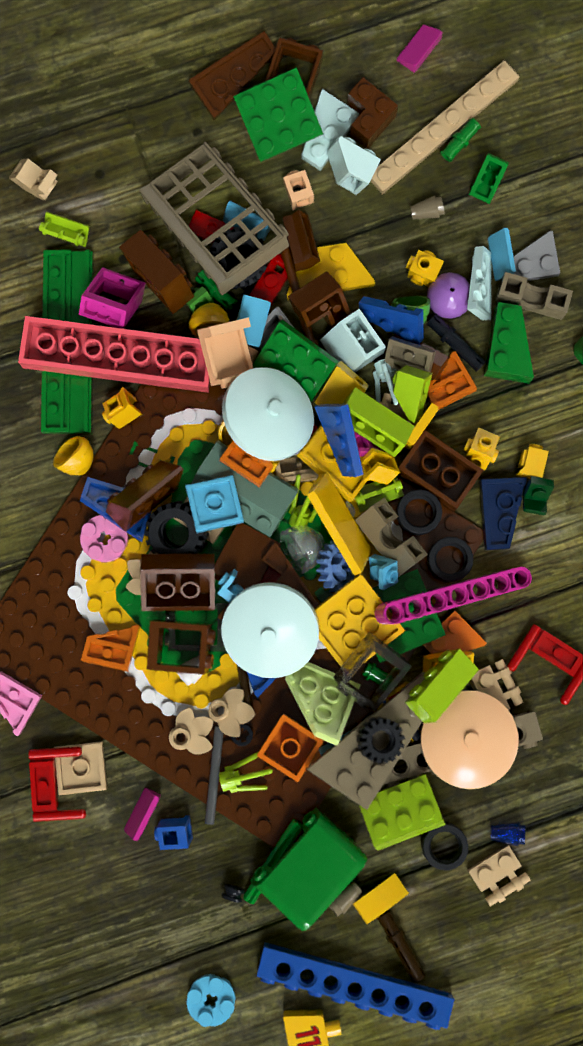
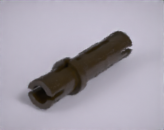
M385 911L377 917V920L387 935L388 943H391L397 952L413 983L418 982L426 974L404 937L405 932L402 928H399L391 911Z

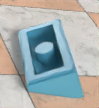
M229 201L223 222L228 223L246 209ZM252 212L241 221L251 231L263 222V219ZM238 224L234 225V227H239L242 230ZM267 225L257 233L256 237L259 240L262 238L264 241L270 231V227Z
M503 228L488 237L495 281H500L505 272L512 274L516 272L509 229Z
M243 295L237 320L249 317L251 327L244 328L247 345L259 347L271 302Z

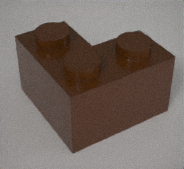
M364 77L348 93L347 106L359 113V117L351 124L350 136L364 148L369 149L397 115L398 105Z
M327 271L288 296L294 312L307 327L324 318L333 328L341 320L351 315L341 286Z

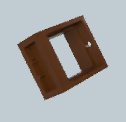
M279 38L265 82L277 76L283 55L313 63L314 65L306 87L308 96L311 98L323 61V50H320L315 45L306 46L291 38Z
M151 620L146 670L207 674L209 669H212L214 660L213 654H210V646L214 645L215 630H212V624ZM164 628L202 631L199 666L161 663Z

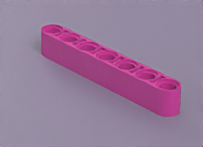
M525 567L505 569L382 603L375 610V618L383 625L398 624L525 588L531 583L532 576ZM515 574L518 575V583L515 581ZM495 579H496L497 582H498V588H497V589H496L495 586H494V580H495ZM474 584H475L476 587H477V594H476V595H475L474 592H473V586H474ZM453 590L456 592L457 596L455 601L452 598ZM431 596L435 599L434 607L430 603ZM410 602H412L414 605V611L412 613L408 609V605ZM388 608H390L392 611L391 619H389L386 615V611Z

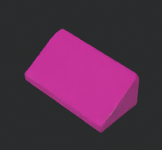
M423 24L399 55L397 61L415 73L441 40L443 32Z
M149 788L143 790L124 828V831L135 841L140 839L161 798L160 794Z

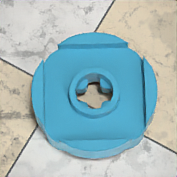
M206 974L199 977L193 982L187 995V1008L190 1015L203 1027L217 1026L224 1023L234 1011L236 998L234 988L227 979L215 976L214 974ZM206 995L217 996L218 999L215 1001V1006L205 1003L207 1000Z

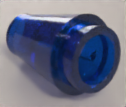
M520 822L491 825V840L519 847V844L525 845L526 825H519Z

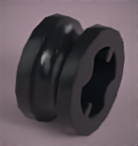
M240 724V728H244V731L248 730L249 735L246 736L247 741L241 742V739L238 741L236 737H232V740L238 746H246L253 739V731L248 725Z
M224 884L225 892L221 894V897L229 901L241 903L243 900L241 894L245 893V889L231 884Z

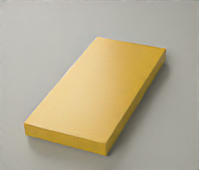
M322 473L318 476L307 496L354 575L360 574L372 553V549L328 473Z

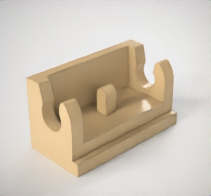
M299 457L279 460L280 462L276 468L277 477L289 484H295L297 474L301 475L300 483L317 480L319 476Z

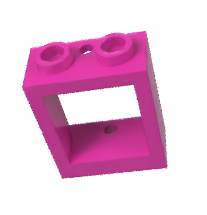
M102 267L81 296L79 315L115 328L124 329L142 302L145 282ZM104 291L129 300L127 305L99 295Z

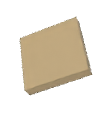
M103 741L54 747L82 748L81 756L55 758L59 795L107 790Z

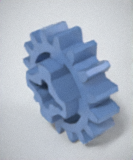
M330 541V544H324L325 550L319 551L322 557L321 559H316V562L320 564V568H317L316 572L321 573L318 580L325 581L323 587L329 588L330 592H336L352 580L355 575L350 570L335 542Z

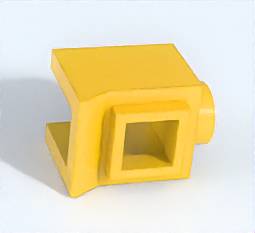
M124 387L121 388L119 393L102 403L105 410L102 412L103 418L108 424L112 423L118 429H121L142 414L139 409L132 405L137 401L136 397Z
M529 444V447L521 452L518 468H521V470L515 476L527 477V479H530L531 476L543 478L549 451L543 450V446Z
M371 448L360 460L364 481L371 480L388 485L400 473L395 458L387 452Z

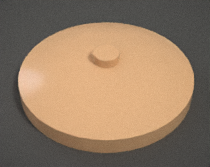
M471 690L461 691L436 722L423 723L420 735L422 753L430 769L448 784L465 789L482 788L493 784L503 777L515 760L519 742L516 723L509 710L491 695Z

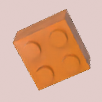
M283 713L257 753V756L296 782H299L306 771L305 768L309 766L324 740L315 737L312 731Z

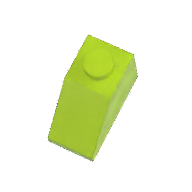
M406 365L399 371H396L393 377V384L395 385L393 393L408 420L415 423L423 415L433 373Z

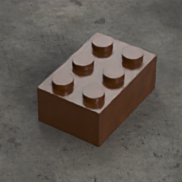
M139 230L119 248L135 274L145 282L146 286L174 314L194 297L190 289L192 284L185 276L186 273L178 263L174 265L171 262L173 259L165 249L160 250L158 248L159 244L151 234L146 236L142 230Z
M424 430L399 466V475L419 489L427 490L434 494L442 505L454 512L484 470Z
M141 554L142 611L215 610V554Z

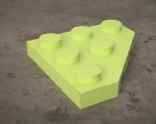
M307 662L298 671L287 675L285 680L313 735L337 746L361 684Z

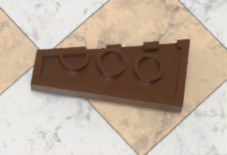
M265 31L189 79V84L214 121L234 100L233 96L239 94L272 59L276 48Z

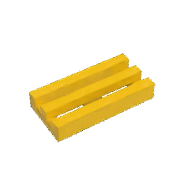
M433 403L430 404L414 427L404 446L408 450L412 449L439 410L438 406Z

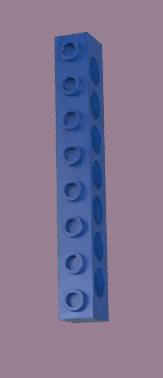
M266 942L264 943L257 970V977H260V980L264 983L274 984L279 982L284 984V987L289 990L298 991V988L308 990L307 993L312 996H330L332 1001L345 1004L346 1001L352 1002L359 1009L369 1010L370 1007L379 1010L378 1012L384 1016L392 1017L395 1014L402 1016L404 1021L410 1023L421 1021L426 1023L427 1027L435 1030H440V1027L448 1028L455 1000L452 993ZM280 963H287L290 966V970L287 973H280L277 970V966ZM305 969H310L314 975L311 979L306 980L300 976L301 972ZM327 976H334L337 978V983L333 986H328L324 983V979ZM352 982H357L361 985L360 990L357 992H350L347 988ZM375 989H382L384 991V995L380 999L373 998L371 994ZM400 995L408 997V1001L404 1005H397L395 1000ZM423 1002L432 1004L430 1010L426 1012L420 1011L419 1006Z

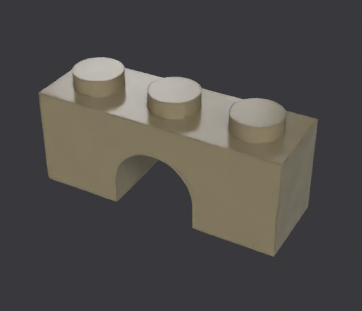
M508 272L504 273L495 302L520 305L524 310L562 320L567 314L573 293L572 290L551 284L547 288H540L527 283L528 278Z
M383 498L367 509L355 521L382 556L397 561L399 577L428 554L414 536L406 541H401L393 535L391 525L399 516L386 499Z

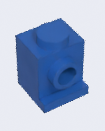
M186 815L184 818L160 820L154 830L155 840L159 841L160 850L189 848L193 839L190 815Z

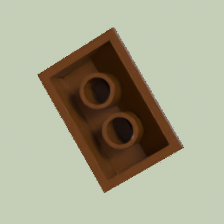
M161 460L155 465L150 464L144 469L138 479L132 478L125 485L123 491L120 493L115 492L109 497L106 513L125 532L128 531L177 491L184 469L179 465Z

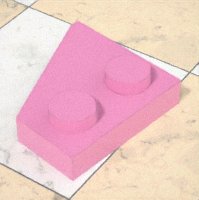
M0 672V713L4 719L7 718L13 727V733L19 736L42 695L9 675Z

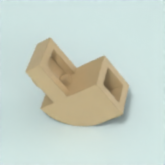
M27 158L20 160L9 179L37 198L46 200L57 183V180H55L57 174L51 169L42 170Z

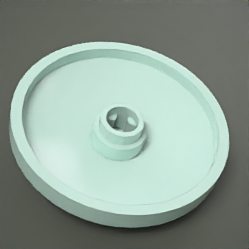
M253 368L240 374L229 385L224 394L222 415L225 427L233 441L246 453L262 460L279 461L295 455L309 441L314 427L313 408L304 389L289 375L272 368Z
M259 583L242 590L229 603L223 616L221 634L227 653L239 667L256 676L278 678L298 671L311 659L319 639V622L311 603L297 590L279 583Z

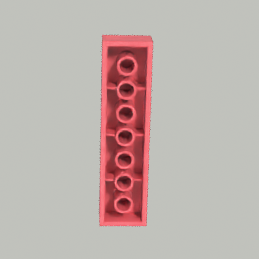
M25 316L18 363L24 369L209 393L210 379L200 339Z

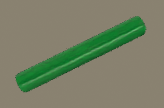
M296 819L290 822L262 867L268 865L273 868L287 853L302 830L303 824ZM251 883L243 899L250 904H254L261 892Z

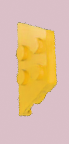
M347 243L317 247L320 262L310 269L296 272L300 288L326 271L341 286L342 291L375 286L374 279ZM290 286L287 292V300H289L288 296L292 294Z

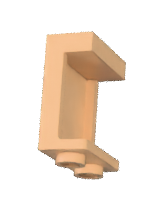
M249 317L197 330L211 386L221 385V389L227 388L240 374L253 369L244 333V328L251 327Z

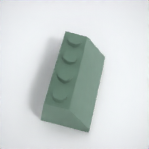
M218 440L198 469L191 484L233 475L244 522L271 537L282 522L299 489L271 472L259 488L220 462V457L228 446Z

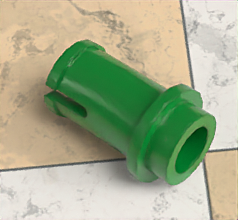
M368 662L362 672L365 680L370 679L388 689L394 676L376 667V663L371 664Z

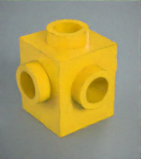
M418 250L416 256L411 255L406 265V268L409 269L407 277L416 285L423 286L424 284L429 287L438 277L444 261L436 258V255L430 251Z
M478 427L473 439L468 438L463 449V451L467 452L465 458L486 470L490 462L494 464L498 456L499 450L496 447L500 436Z

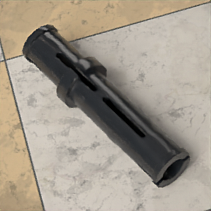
M437 314L427 322L426 325L441 337L440 341L442 343L446 342L475 372L487 362L455 332L456 329L454 327L451 328Z

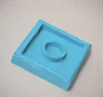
M233 475L186 485L196 533L244 523Z

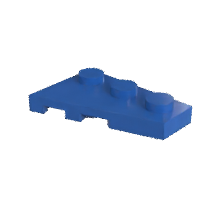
M365 296L360 300L359 309L369 323L380 326L385 331L392 332L401 336L404 340L418 345L424 339L423 309L406 310V305L398 304L397 307H393L386 301Z
M320 404L314 406L342 476L358 477L363 475L348 404Z
M87 477L80 502L121 528L106 513L109 497L115 492L120 493L125 488ZM152 511L126 532L142 542L147 528L145 525L147 520L150 519Z

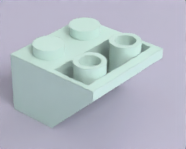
M340 136L327 151L336 183L356 195L370 183L381 160L376 157L373 151L366 148L362 149L349 137Z
M360 309L341 320L320 339L328 354L339 362L345 363L354 372H357L384 354L386 348Z

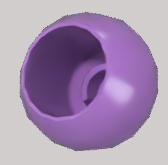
M449 272L439 275L435 282L429 285L427 290L431 310L441 318L447 319L456 318L464 314L468 306L470 283L458 273Z

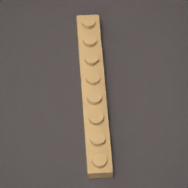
M504 60L376 168L371 179L374 186L382 194L388 191L452 137L455 132H458L470 118L477 116L515 84L519 79L518 74Z

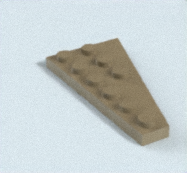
M422 672L397 695L386 701L374 714L369 715L346 734L337 746L335 745L322 754L323 756L305 769L367 810L400 756L396 755V760L388 761L389 763L386 764L368 760L367 757L361 754L362 751L357 746L359 745L357 736L360 737L359 728L363 729L364 726L362 724L369 722L371 718L382 717L395 721L398 724L397 726L403 730L401 735L405 736V740H402V744H405V746L400 748V752L403 753L422 723L418 716L405 704V701L410 697V690L416 685L421 684L425 679L423 676L426 672ZM385 731L376 732L372 738L373 746L377 750L386 748L389 744L388 734Z

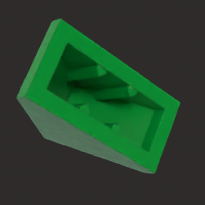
M488 153L469 195L490 204L509 162Z

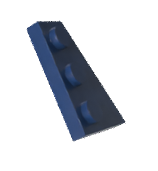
M527 477L481 479L479 481L484 550L510 549L517 522L516 517L521 505L522 492L526 485Z

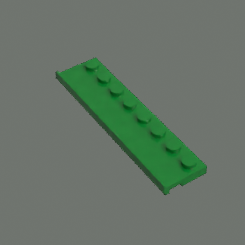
M43 250V318L93 325L92 319L79 315L81 296L94 279L93 251ZM42 371L41 433L92 434L93 377Z

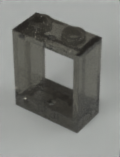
M215 603V610H218V616L228 603ZM165 611V620L177 621V611ZM217 618V645H211L210 652H227L221 634L222 620ZM169 629V632H165L164 642L165 646H169V651H200L201 645H176V629Z
M369 632L335 674L334 679L338 685L336 688L345 696L351 694L355 697V702L362 708L367 709L369 707L376 712L412 666L405 657ZM374 651L395 667L372 696L369 697L350 684L349 681Z

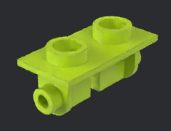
M46 211L45 220L40 223L39 231H42L43 235L48 234L75 243V246L86 247L90 226Z
M397 476L388 485L378 482L364 485L355 497L359 511L362 512L369 509L383 498L389 502L403 497V486Z

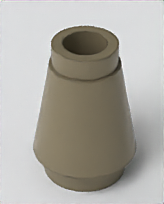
M434 195L410 206L413 220L440 218V215L445 214L441 196L435 197Z
M354 881L351 882L331 903L330 909L337 917L341 914L344 915L362 893L361 889Z

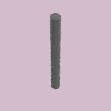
M215 726L205 815V824L214 825L224 735L218 726Z

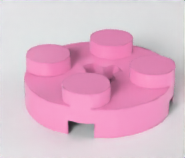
M98 515L83 525L80 542L83 551L91 559L107 563L121 557L128 545L129 536L127 532L103 516ZM103 532L111 536V539L107 541V545L98 541Z

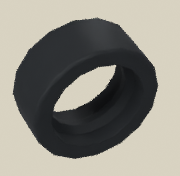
M412 490L405 494L397 505L396 514L399 516L397 521L401 528L409 534L418 536L428 534L441 521V503L434 494L427 490ZM414 499H424L432 507V519L424 526H414L406 518V506Z
M445 537L438 540L430 548L427 555V565L429 571L436 579L453 583L463 579L470 573L473 566V553L465 541L457 537ZM446 546L458 548L464 556L462 568L453 574L441 571L436 563V556L439 550Z
M445 822L446 825L424 833L421 848L423 855L430 865L447 871L456 869L464 862L469 846L467 837L462 830L452 823ZM444 831L455 835L459 843L456 856L446 861L436 858L430 847L433 837Z

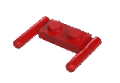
M533 624L507 667L511 671H515L528 649L573 677L560 698V702L563 705H568L583 681V654Z
M81 747L29 750L33 822L84 819L86 817L84 809L57 810L58 797L54 758L81 756Z

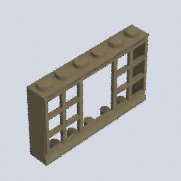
M204 142L203 145L154 179L150 184L140 188L139 192L144 202L150 204L153 212L162 218L167 229L170 232L173 231L180 245L188 249L194 262H198L202 266L205 275L215 282L219 293L224 295L288 248L287 236L289 234L282 224L277 225L275 223V218L268 208L265 210L262 208V203L254 192L252 194L249 193L245 181L241 177L236 178L231 165L228 162L224 164L218 150L215 147L211 148ZM209 159H211V161L208 162L206 165H204L203 167H201L199 170L197 169V168L200 167L202 164H204L206 161H208ZM216 165L224 175L210 184L202 174ZM191 172H194L192 175H190V176H189L188 178H186L184 181H182L181 183L179 182V181L182 180L184 177H186L187 175H189ZM199 178L206 188L192 197L185 189V186ZM229 180L251 206L201 242L179 215L223 182ZM173 185H176L173 189L168 191L166 194L162 195V193L167 191ZM181 191L189 201L174 210L167 200ZM255 210L263 219V222L250 231L241 220ZM235 224H238L245 232V235L232 244L223 233ZM268 225L276 234V237L263 246L254 235ZM220 237L227 245V248L214 257L205 246ZM248 239H251L258 250L244 259L236 248ZM232 252L241 263L226 272L218 261Z

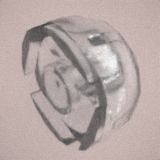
M306 525L289 527L280 533V543L285 542L286 549L283 550L284 555L294 570H302L301 574H304L318 565L316 559H321L322 557L319 551L324 550V539L319 532Z

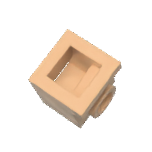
M294 170L283 177V184L292 210L314 203V193L305 170L300 172L299 170ZM295 188L301 189L300 191L294 192Z

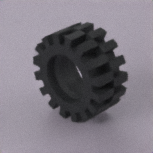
M382 717L371 718L369 722L362 724L364 726L363 729L359 728L360 737L357 736V741H359L357 746L362 751L361 754L367 757L368 760L386 764L389 763L388 761L396 760V755H401L400 748L405 746V744H402L405 736L401 735L403 730L397 726L398 724L395 721ZM378 731H385L389 736V744L382 750H377L372 743V738Z

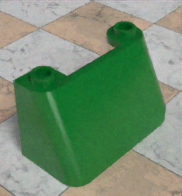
M317 808L304 816L302 829L305 833L273 868L268 865L259 867L250 880L301 931L309 929L367 862L366 854L356 842Z

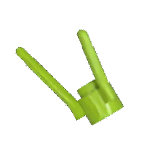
M297 474L294 485L297 489L300 488V474ZM298 491L289 509L291 514L289 524L297 530H305L308 522H313L317 512L314 508L310 513L308 508L310 500L308 496L303 505L297 506Z
M254 753L233 765L226 766L225 771L219 773L223 792L230 790L231 793L267 790V785H238H242L243 780L271 774L273 770H261L245 775H240L239 770L234 771L256 759L258 756L257 753Z

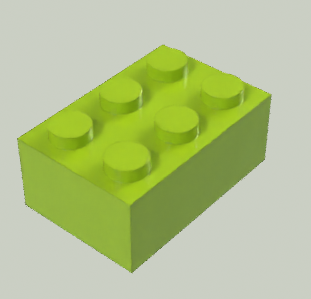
M426 774L378 792L367 810L360 806L371 840L378 851L446 825Z

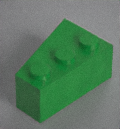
M498 302L496 305L484 376L528 384L534 379L522 306Z

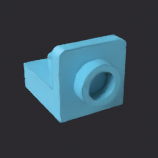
M377 554L369 557L370 579L379 582V589L385 590L398 583V563L396 560Z
M235 569L230 574L225 572L217 583L220 585L217 594L229 603L238 593L244 590L240 585L232 584L238 572Z

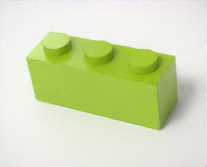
M356 387L343 403L349 406L354 431L393 457L404 448L415 427Z
M461 649L443 652L438 658V664L424 674L423 677L425 679L421 684L416 685L410 690V697L405 701V704L423 723L436 722L478 672L479 669Z

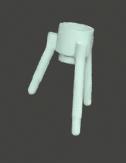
M385 359L377 361L374 364L376 371L373 372L376 401H381V379V382H387L393 403L398 405V400L393 393L394 386L392 383L397 370L386 363Z

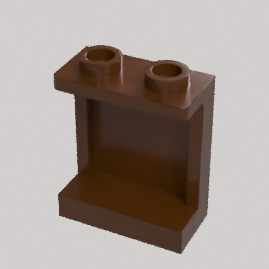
M244 523L237 524L215 563V580L219 581L225 572L230 574L235 569L238 572L232 584H238L243 589L259 584L269 567L261 559L274 542L279 547H281V543Z

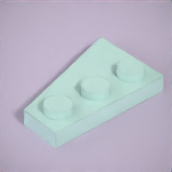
M323 89L315 113L324 135L306 142L302 154L303 160L320 171L329 160L327 155L328 149L340 136L345 137L351 129V124L359 117L358 112Z
M484 246L475 247L474 255L472 256L473 266L467 310L483 321L491 320V252Z

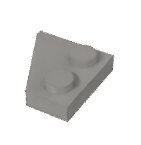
M549 231L514 256L515 275L528 278L527 281L560 275L553 231Z

